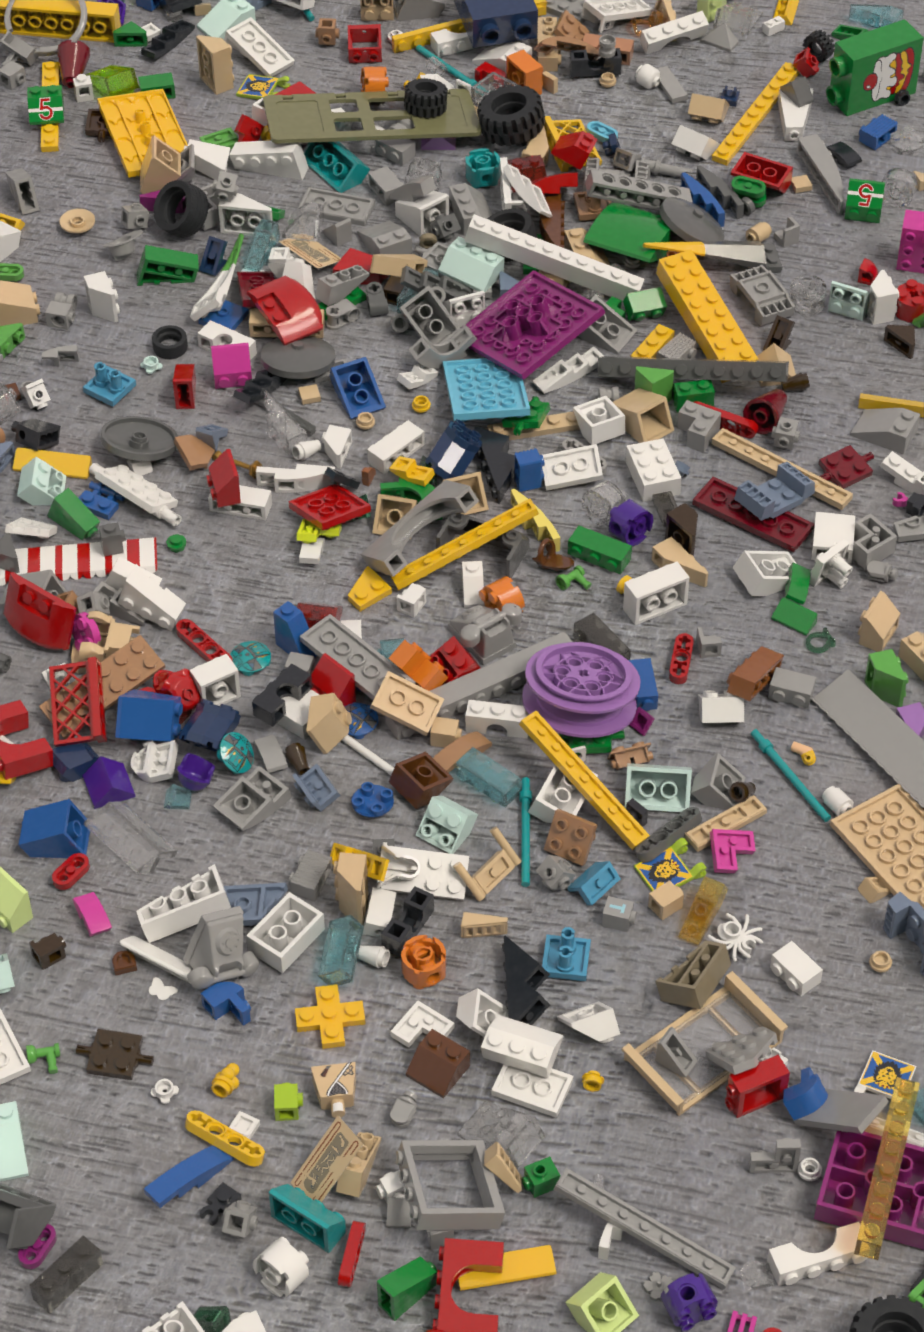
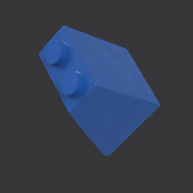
M136 689L118 697L115 738L169 742L178 738L181 732L179 718L183 711L181 697Z
M70 799L25 810L19 846L29 857L69 858L76 853L86 855L91 822Z

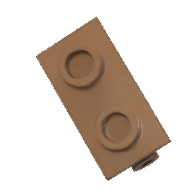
M637 742L629 748L624 749V746L612 749V752L607 757L608 760L613 759L610 761L612 769L627 768V763H631V758H633L635 764L649 763L653 759L652 752H648L651 742L646 744L644 742Z

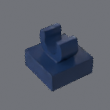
M725 86L720 98L726 99L729 106L736 107L740 91H737V87H734V90H728V86Z
M613 133L608 135L609 141L602 143L603 149H606V156H610L613 153L615 155L616 148H621L616 134Z

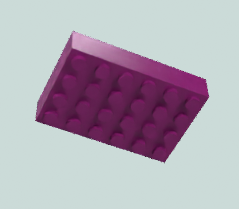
M837 1131L816 1204L814 1219L841 1227L859 1222L866 1234L924 1250V1148L865 1131L862 1134Z

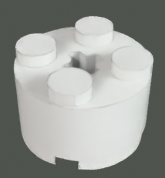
M280 1237L254 1259L253 1269L256 1274L260 1272L263 1277L261 1283L271 1293L279 1297L285 1294V1297H287L309 1276L307 1266L309 1259L303 1251H297L291 1246L286 1238Z

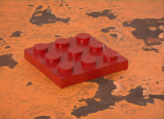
M335 484L288 501L291 510L321 530H328L335 525L346 523L348 520L371 512V505L344 487Z

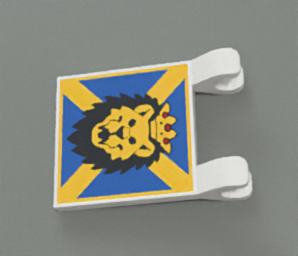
M872 1050L854 1092L865 1093L868 1090L892 1099L888 1114L896 1117L916 1066Z

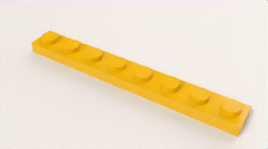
M49 61L42 63V86L60 85L59 62ZM59 123L41 124L42 152L59 151Z
M529 498L409 563L394 577L391 576L398 590L407 587L433 571L444 567L446 564L461 558L468 552L496 539L503 533L531 520L539 512Z
M537 711L521 720L519 723L521 728L632 850L650 836Z

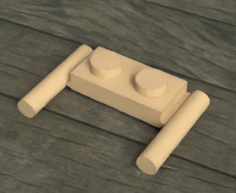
M497 826L492 828L490 833L502 848L501 851H497L472 877L461 862H457L453 866L478 902L483 900L515 866L521 863L520 858Z

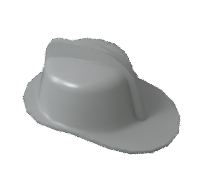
M143 230L127 233L114 241L104 244L103 247L109 248L115 261L126 259L134 253L135 238L140 236Z

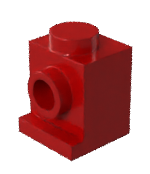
M809 47L795 56L793 66L804 77L813 76L820 69L818 67L819 62L810 53Z

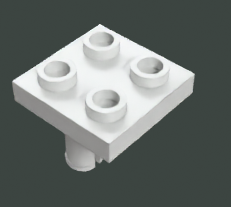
M842 539L839 543L835 542L826 553L822 552L816 557V564L810 571L809 583L815 587L825 578H829L840 589L847 584L849 579L846 577L853 569L844 560L850 544L848 541Z

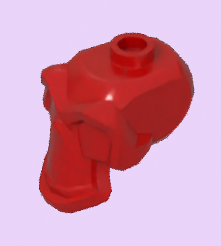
M184 668L177 672L159 670L154 674L153 688L155 692L181 697V703L183 704L182 713L192 710L200 702V694L193 679L190 677L189 669Z

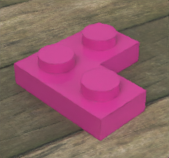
M712 829L710 831L714 872L736 873L738 870L736 854H753L756 851L753 831Z

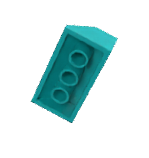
M339 141L308 142L303 150L307 164L339 193L361 184L370 171L368 166Z

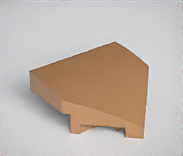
M193 435L178 436L174 439V444L190 471L203 467L204 469L208 468V464L215 453L212 447Z

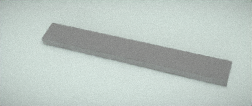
M568 1168L564 1170L554 1187L555 1191L696 1274H703L706 1280L723 1290L736 1268Z

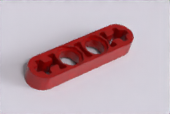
M699 401L693 402L721 412L720 429L724 428L748 439L753 438L759 430L757 423L753 420ZM728 420L735 423V426L731 425Z
M182 619L177 622L176 630L178 637L206 662L225 654L233 662L232 656L193 621ZM196 638L203 639V641L200 643L193 642V640ZM209 649L216 650L214 654L206 653Z

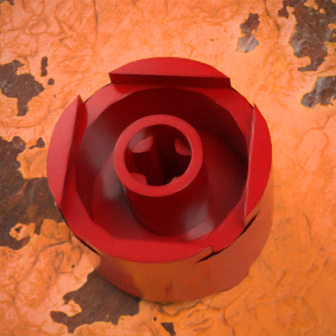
M909 279L897 288L899 299H897V312L895 315L902 321L912 323L913 319L924 313V284L918 283L914 279Z

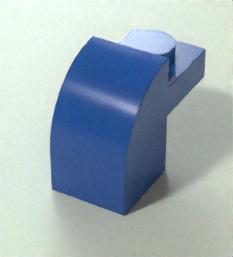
M219 982L201 992L202 1006L215 1020L231 1011L243 1026L251 1021V1007L245 1000L244 988L233 982Z
M810 1067L801 1070V1083L784 1089L783 1103L793 1120H797L818 1110L827 1100L828 1093L822 1085L819 1076L814 1074Z

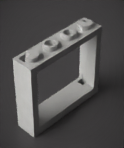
M483 1140L401 1141L399 1150L395 1152L397 1158L395 1163L399 1165L400 1182L404 1184L405 1200L409 1202L410 1218H413L416 1230L500 1229L505 1210L494 1174L484 1166L486 1148ZM414 1160H470L484 1208H427Z

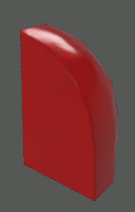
M864 258L859 268L858 282L871 285L878 275V269L871 260Z

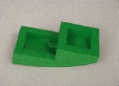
M792 562L789 567V580L785 585L786 598L802 605L805 603L810 582L809 569Z

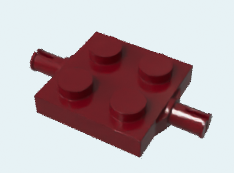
M851 445L846 446L819 459L818 465L825 473L819 477L827 481L830 480L844 489L872 476L873 470L866 462L873 460L874 455L872 452L861 456Z

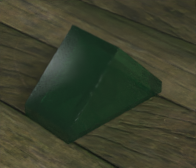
M227 1306L199 1307L193 1315L205 1332H222L231 1322L230 1311Z

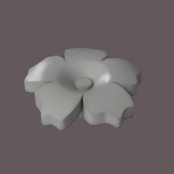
M653 1272L652 1276L649 1277V1281H644L643 1287L647 1293H651V1299L661 1300V1293L663 1290L665 1293L669 1291L667 1286L673 1280L665 1275L661 1279L659 1272Z

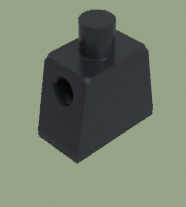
M29 419L22 422L14 421L11 430L16 433V442L38 451L59 444L61 426L38 419Z

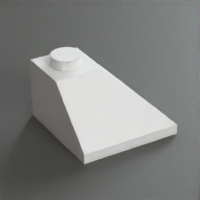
M478 988L458 998L456 1017L483 1037H485L489 1025L498 1015L508 1018L506 1006Z
M599 1001L557 1016L558 1021L599 1042L601 1041V1043L614 1040V1036L620 1035L613 1008Z

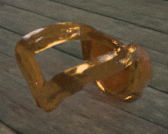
M653 10L648 20H636V18H633L630 23L633 25L635 34L641 36L642 31H637V24H648L651 28L662 24L664 16L659 10Z

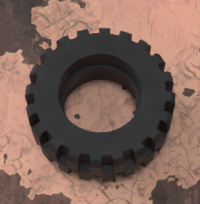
M507 85V87H499L497 90L489 92V95H485L478 105L477 114L481 132L485 139L493 144L496 143L498 146L526 143L531 138L534 139L545 125V114L541 96L528 86Z
M887 1295V1299H883L881 1296L874 1298L872 1304L867 1302L860 1311L856 1312L849 1332H924L923 1304L917 1300L915 1303L909 1301L910 1297L902 1296V1299L896 1298V1295Z

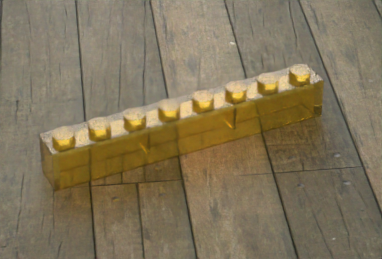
M896 1078L854 1251L856 1255L875 1260L879 1259L920 1086L918 1082Z

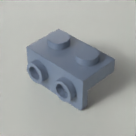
M315 764L301 777L297 773L292 775L296 780L294 783L295 787L300 793H305L306 797L304 800L311 808L315 806L318 810L322 811L341 796L318 764Z

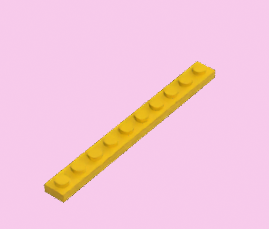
M534 0L538 9V17L546 15L547 1ZM457 19L392 36V50L394 53L414 49L417 45H430V33L443 29L454 33H466L462 20Z
M785 62L712 154V161L726 166L730 163L777 103L780 86L794 81L800 73L792 63Z

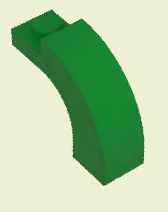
M400 477L399 482L380 483V494L417 500V504L435 489L430 483L426 486H421Z

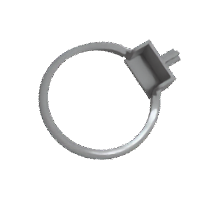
M10 0L4 14L7 32L0 40L4 49L10 52L2 66L11 61L17 62L18 59L32 66L40 56L57 55L58 45L39 47V50L15 35H12L11 9L15 0ZM78 0L81 18L77 30L68 39L72 40L71 42L76 43L84 32L87 23L85 0Z

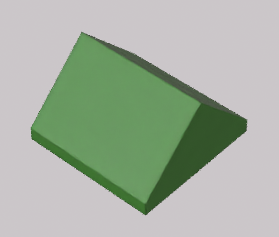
M636 366L635 389L641 388L665 396L667 402L672 400L674 370Z

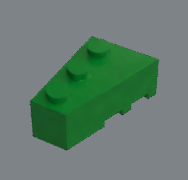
M145 245L137 270V286H143V283L160 285V282L170 281L171 284L195 282L199 270L198 255Z

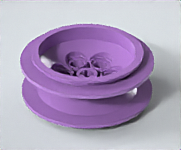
M568 642L543 648L529 659L525 670L527 683L522 692L524 708L529 715L537 711L555 732L581 738L602 737L621 731L634 719L637 709L635 698L640 690V676L633 664L622 655L596 644Z

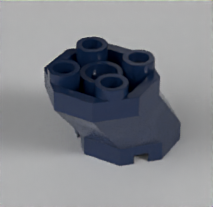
M458 419L454 422H449L425 460L427 465L429 462L432 464L431 468L434 469V473L443 479L462 476L482 445L481 435L477 431H471L465 427L466 425Z
M202 699L201 703L197 704L191 718L181 730L179 739L188 744L192 741L195 744L194 746L217 752L220 749L222 738L226 734L233 732L238 726L241 718L239 711L225 704L218 706L212 701Z

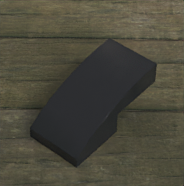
M841 141L827 146L828 151L830 150L832 155L837 157L838 164L850 167L862 162V158L857 152Z

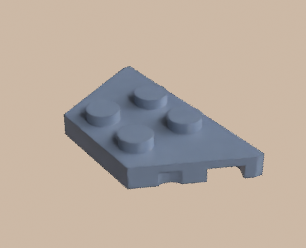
M286 882L224 886L231 908L240 906L244 912L243 926L257 925L280 902L288 890Z

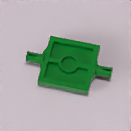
M533 396L529 402L530 415L521 418L515 416L506 417L502 420L503 427L515 428L513 434L516 436L517 434L519 436L524 429L540 428L550 410L549 402H542L539 397Z
M624 730L611 735L592 738L559 734L571 749L585 746L586 754L610 753L612 750V740L625 739Z

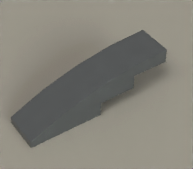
M701 165L697 166L696 180L715 197L723 210L730 209L736 219L743 218L744 203L738 195L714 173Z
M408 266L402 268L400 284L417 292H420L428 285L431 288L439 286L446 293L444 301L473 293L472 289L445 275L439 278L426 270L420 273Z

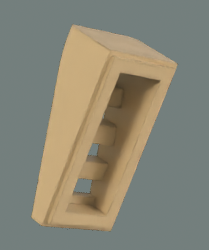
M469 912L463 913L461 923L462 938L504 935L508 932L507 917Z
M495 1142L485 1150L484 1166L512 1190L520 1193L522 1191V1176L502 1146Z

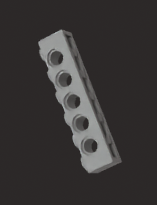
M594 169L590 170L585 181L587 196L655 210H659L663 201L669 197L682 198L692 202L689 188Z

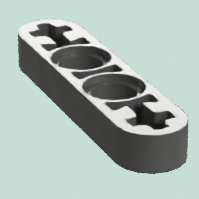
M689 807L683 810L640 843L635 849L638 860L640 862L652 861L678 839L685 836L686 832L702 822L699 808Z

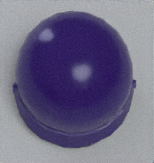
M187 753L180 766L177 767L181 785L191 791L205 789L210 784L215 770V766L211 762L192 753Z

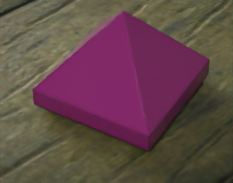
M638 707L635 717L629 725L645 736L655 718L641 707Z

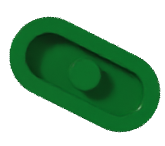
M745 176L733 178L731 182L732 190L740 199L743 197L750 198L756 208L762 207L766 203V186L763 181Z

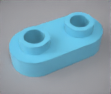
M592 121L587 124V133H591L601 142L609 141L608 135L613 133L616 134L618 139L617 130L604 123Z

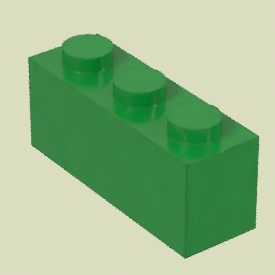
M579 525L568 540L567 554L621 575L631 560L632 545Z

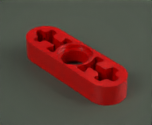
M686 633L679 634L675 639L669 670V679L674 684H683L688 678L694 639ZM683 642L686 643L685 649L682 648ZM678 656H684L685 658H687V660L678 661L676 658ZM678 669H681L680 675H676Z
M352 1222L339 1271V1286L349 1288L352 1286L366 1231V1223Z

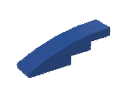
M685 172L681 173L680 187L689 188L692 202L708 212L721 227H724L725 211L719 202L697 180Z
M212 1145L183 1160L144 1188V1193L161 1208L175 1196L181 1198L194 1186L199 1189L231 1163L234 1157Z

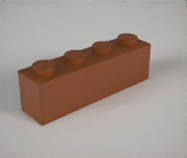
M763 646L756 652L753 651L751 656L746 658L741 666L738 665L736 670L729 674L727 692L751 701L772 680L776 667L781 668L784 655Z

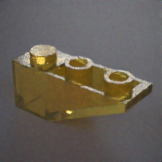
M704 876L679 933V938L698 946L700 945L728 891L725 884Z

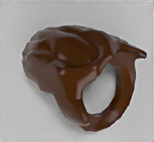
M545 538L541 542L537 557L532 558L541 568L554 571L568 570L574 567V560L572 558L556 554L555 543L550 538ZM546 545L547 554L544 556L543 553Z

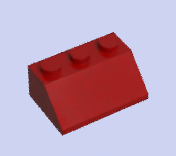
M744 152L730 172V175L733 177L745 176L763 181L766 188L785 193L792 182L793 167Z

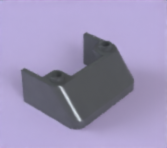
M461 513L451 514L436 536V549L452 541L455 534L463 535L487 521ZM509 530L496 539L487 542V544L510 551L506 558L507 577H513L529 549L530 540L523 533Z
M0 1184V1232L9 1235L7 1248L28 1249V1246L34 1245L53 1217L56 1204Z

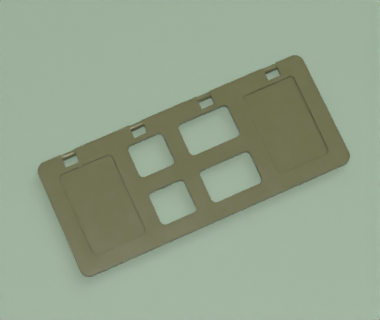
M449 89L446 112L440 116L430 118L414 116L406 110L372 111L370 109L369 102L404 101L405 91L266 95L263 97L270 138L273 143L473 137L481 135V126L470 92L467 89ZM355 103L358 111L332 112L330 104ZM410 119L413 122L414 129L377 130L374 121ZM358 121L361 122L363 130L337 131L334 123Z

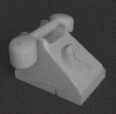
M428 285L399 307L402 314H397L390 320V327L394 332L402 333L406 331L410 323L420 338L423 337L432 344L446 342L461 328L442 304L446 293L439 286L431 288Z
M514 603L503 605L501 612L498 608L491 609L482 605L474 606L452 619L448 623V629L484 666L516 648L511 625L521 623L522 609Z
M240 906L201 915L183 957L186 965H191L193 968L187 975L193 988L199 990L206 989L217 982L232 978L236 981L240 976L244 978L251 976L258 969L259 961L253 951L243 954L244 912Z

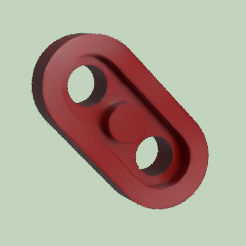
M82 853L71 855L53 872V885L59 890L71 888L88 872L90 868L88 857Z

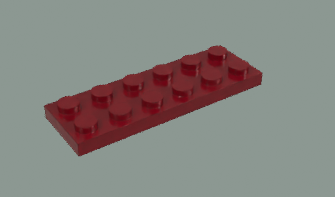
M714 476L693 498L692 505L793 553L814 529V523L789 511L775 518L769 517L760 520L738 501L734 500L737 487Z

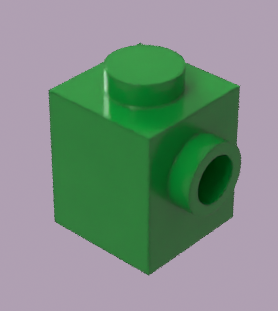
M549 1156L525 1166L522 1182L527 1191L530 1190L533 1197L536 1198L553 1191L560 1179V1174Z

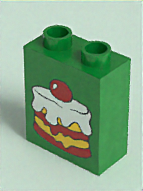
M904 19L835 42L834 57L829 61V68L832 74L830 86L826 88L828 102L832 106H837L846 116H850L894 101L895 94L899 90L905 89L909 92V95L915 94L924 37Z

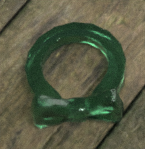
M824 627L822 632L811 633L806 638L807 649L814 653H823L830 646L835 647L836 640L829 633L827 627ZM815 637L828 640L823 647H814L810 643L811 639Z

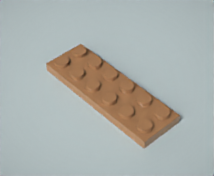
M141 635L101 662L105 711L118 702L120 695L138 688L151 679L157 671L166 668L162 660ZM75 680L66 688L72 691L78 684V681ZM82 685L75 695L83 699L88 690ZM62 689L56 695L57 700L62 703L69 693ZM72 697L65 706L73 711L80 701ZM50 698L42 703L39 708L53 725ZM83 705L76 714L84 719L89 713V708ZM63 708L58 714V719L63 722L70 712ZM74 716L67 726L75 730L81 721ZM64 728L60 735L63 739H66L72 732Z

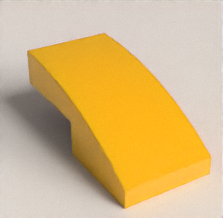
M401 456L389 468L392 473L400 478L421 486H426L435 475L433 468L418 466L415 459Z

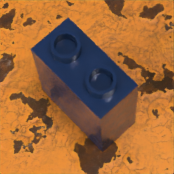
M454 0L473 48L534 39L538 36V9L534 0Z

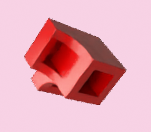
M242 114L234 132L239 134L238 142L258 141L265 126Z

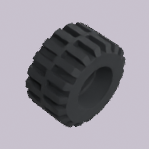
M414 79L405 85L404 109L409 114L418 117L430 118L440 116L447 109L448 88L442 82L434 79Z

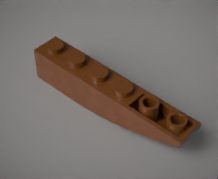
M543 194L552 217L549 218L540 214L539 227L542 240L564 248L565 201H561V194Z

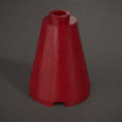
M72 40L63 41L58 45L57 49L62 83L68 88H74L73 78H77L79 74L84 73L90 58V48L78 40L77 43L71 42Z
M774 389L758 396L746 404L743 410V417L757 423L759 427L758 434L771 433L773 427H777L787 403V395L780 389Z

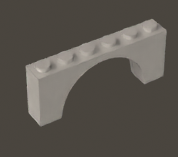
M444 480L364 550L361 556L374 571L394 577L408 565L402 556V551L406 543L416 532L443 516L454 513L465 514L479 500L470 486Z

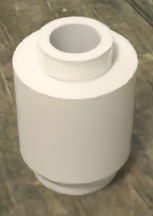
M831 786L822 795L824 804L837 816L853 808V800L840 788Z

